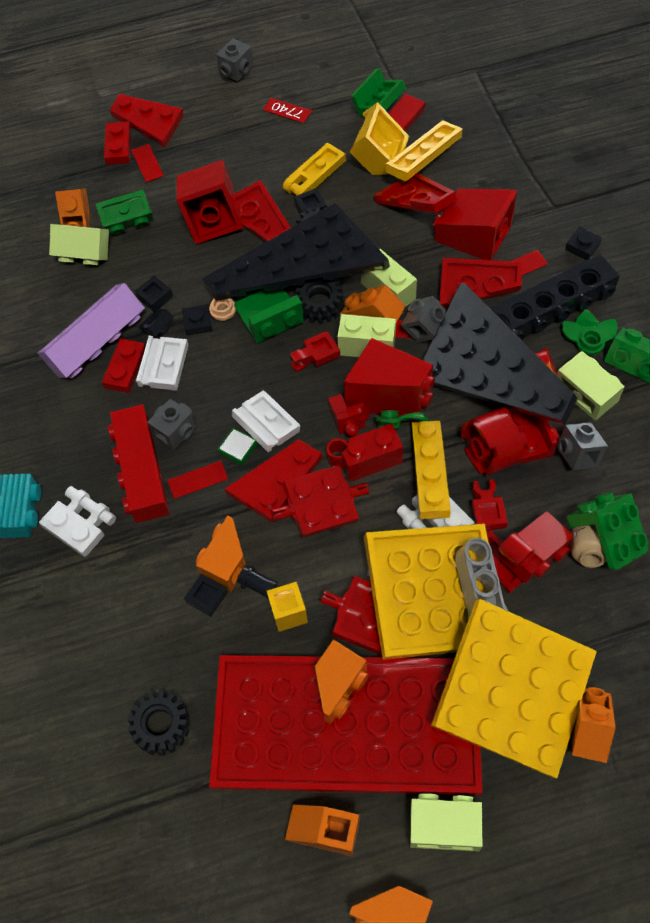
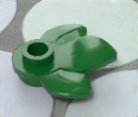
M585 309L578 316L576 322L563 321L562 330L565 337L575 342L580 351L587 355H596L603 350L605 343L615 338L617 322L615 319H608L599 323L595 316L588 309Z
M383 410L381 411V416H375V421H378V428L391 423L394 429L401 428V421L408 420L428 421V417L423 412H413L398 416V411Z

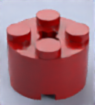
M506 407L495 409L466 421L461 428L462 439L467 438L469 447L464 448L466 455L480 474L487 472L486 476H490L522 461L524 455L523 447L528 445L526 434L521 429L518 430L512 420L510 411Z

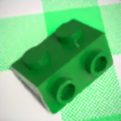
M379 68L375 69L351 95V98L359 116H363V112L377 102L386 111L393 102L398 100L399 95L406 89L403 80H385Z
M144 190L96 203L103 229H109V234L111 233V235L121 234L125 232V229L133 226L135 228L145 227L150 221H153L152 212Z
M622 328L614 338L604 361L650 383V339L643 337L642 333L635 329Z

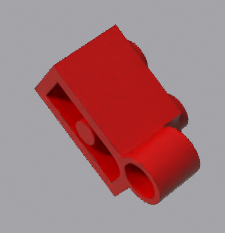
M392 423L349 438V443L341 438L332 439L326 447L328 464L331 467L340 465L349 483L403 463V445ZM342 452V455L336 456L333 453Z
M546 511L518 534L516 532L511 534L499 548L501 552L499 559L526 584L535 576L538 579L543 577L551 568V563L554 560L559 563L569 554L571 549L568 545L574 535Z

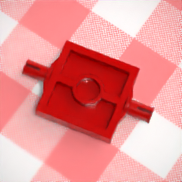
M340 465L284 480L283 486L287 495V505L271 509V514L274 521L291 517L297 524L301 537L305 538L357 522L359 516L354 505V498L368 495L369 487H367L366 482L350 487L344 479Z
M354 576L349 590L343 597L325 590L320 603L338 609L337 621L331 635L382 656L371 582Z

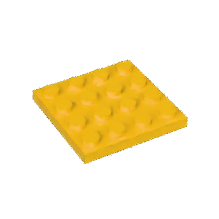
M485 524L365 533L364 543L383 660L454 653L458 651L468 623V611L455 562V555L463 545L473 538H481L488 542ZM468 550L470 558L478 562L477 554ZM476 580L478 590L485 593L486 588L484 584Z
M482 599L475 600L431 726L557 779L577 717L579 700H582L597 651Z

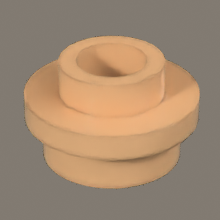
M230 298L219 301L213 299L209 307L210 314L216 320H228L236 312L235 303Z

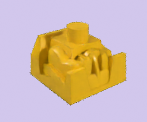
M377 102L363 112L365 121L350 153L372 175H387L386 163L405 150L409 135Z

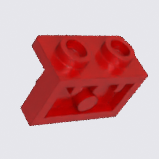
M508 409L518 430L521 429L526 434L528 445L523 447L524 455L520 464L553 456L559 441V435L556 428L551 427L549 420L514 409Z

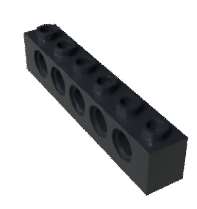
M599 254L490 309L523 340L534 332L539 333L543 331L548 325L556 321L565 320L570 314L580 309H587L592 303L602 298L607 299L612 296L616 291L620 275Z

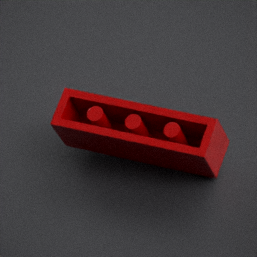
M144 405L110 412L112 424H108V431L111 440L116 441L117 447L112 448L116 465L120 464L122 472H118L117 477L120 488L126 491L127 497L122 498L126 515L131 514L135 523L170 515L154 439L147 423L149 417Z

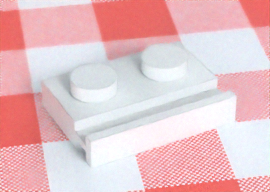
M149 336L136 379L138 387L148 385L150 388L177 391L189 346L187 339L169 337L157 339Z
M264 390L242 403L240 408L232 410V417L268 453L272 451V447L275 445H281L300 432V424Z

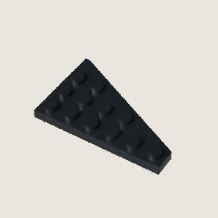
M334 203L207 275L202 280L214 299L219 301L233 296H246L247 291L264 288V291L267 292L287 288L292 285H304L305 280L322 277L323 281L342 278L350 274H363L364 269L382 266L384 270L389 268L390 264L389 259Z
M460 283L423 359L433 364L432 377L435 378L434 386L565 425L578 399L576 395L465 283Z

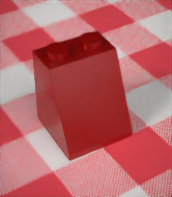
M224 160L177 175L176 200L195 244L243 228L233 183Z
M458 189L455 193L457 201L449 205L442 215L438 214L434 220V241L482 260H492L512 227L518 191L511 189Z
M371 338L344 380L345 404L349 407L363 402L367 405L370 414L381 415L383 410H396L399 416L421 412L423 407L426 409L429 407L434 393L431 392L435 382V378L432 377L433 364Z

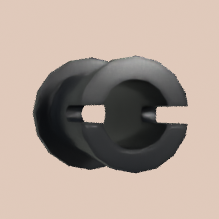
M244 566L237 578V583L241 584L242 589L247 587L265 596L267 599H269L267 591L278 586V581H274L256 572L253 566L250 568Z

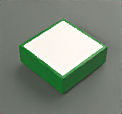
M233 428L219 446L218 452L220 455L243 466L257 447L258 442L253 437Z

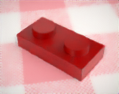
M106 123L104 149L106 165L130 163V123Z
M119 339L102 380L104 389L130 393L140 369L146 347L145 343Z

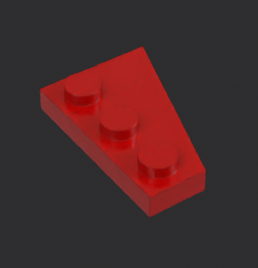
M123 94L118 95L110 108L113 118L120 122H129L131 128H137L142 131L143 136L148 139L152 137L157 140L158 144L164 148L184 116L182 108Z
M416 173L408 181L398 180L374 194L376 204L431 213L444 211L449 205L457 201L453 190L419 173Z
M261 180L235 193L243 227L263 242H267L291 228Z
M443 258L440 289L441 305L444 308L450 306L460 283H465L481 300L520 291L522 285V262Z
M298 439L226 487L225 493L273 523L271 509L287 505V495L283 486L284 480L312 473L323 459L322 453Z

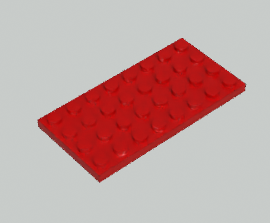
M220 655L209 783L211 790L482 795L481 748L431 726L454 659L395 658L383 660L379 657H362L367 661L366 673L369 674L362 688L359 691L354 689L347 699L350 701V704L344 715L340 719L335 717L332 723L329 724L324 718L315 665L321 657Z

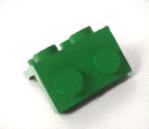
M284 288L267 292L262 289L236 301L234 304L236 312L256 344L304 322L302 302L297 295L290 298Z
M606 492L595 496L596 501L579 504L577 506L578 510L567 516L570 528L595 524L608 567L611 570H619L648 552V539L643 531L638 508L632 493L614 496L613 492Z

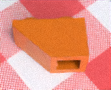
M86 188L55 192L61 225L90 228V209Z
M386 285L349 295L344 302L345 307L340 315L396 319L397 323L406 306Z
M227 515L222 524L219 523L215 527L208 547L203 548L199 552L196 559V567L199 574L207 576L232 592L237 584V578L243 567L246 566L233 518Z
M334 639L315 665L324 718L329 724L332 723L335 717L340 719L344 715L350 704V701L347 699L354 689L359 691L369 675L366 673L367 661Z
M585 688L582 700H579L577 717L571 734L572 755L607 763L616 729L611 693H606L600 688Z
M293 805L285 841L353 857L360 823L359 814L325 806Z
M397 886L352 906L349 916L356 919L355 923H426L433 901L401 886Z

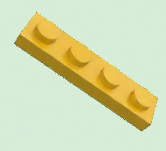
M442 120L386 163V173L400 180L408 181L462 137L463 129Z
M440 421L412 422L420 519L450 518L451 509Z

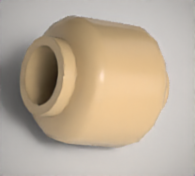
M595 524L575 527L571 533L574 537L571 541V552L575 561L589 568L603 565L607 560Z

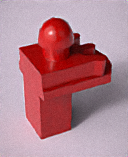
M341 394L328 398L329 409L339 434L346 433L348 436L354 437L358 434L360 428L366 427L364 422L367 421L370 414L366 404L362 402L347 407Z

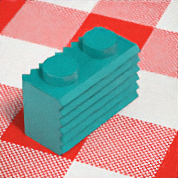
M31 474L0 475V538L32 537L33 528H36L38 523L35 505L36 501L41 499V487L36 483Z

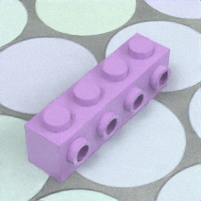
M125 283L115 285L42 348L38 355L59 378H73L83 369L81 364L87 359L90 361L95 359L102 352L101 347L106 342L110 344L121 336L120 330L125 325L129 327L140 319L139 313L145 308Z

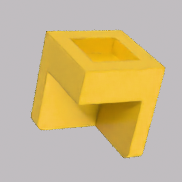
M297 582L267 591L278 632L308 623L306 609Z

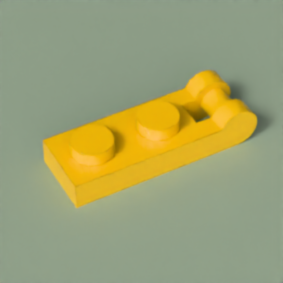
M326 143L284 181L283 190L290 194L294 193L297 196L315 189L346 161V153Z

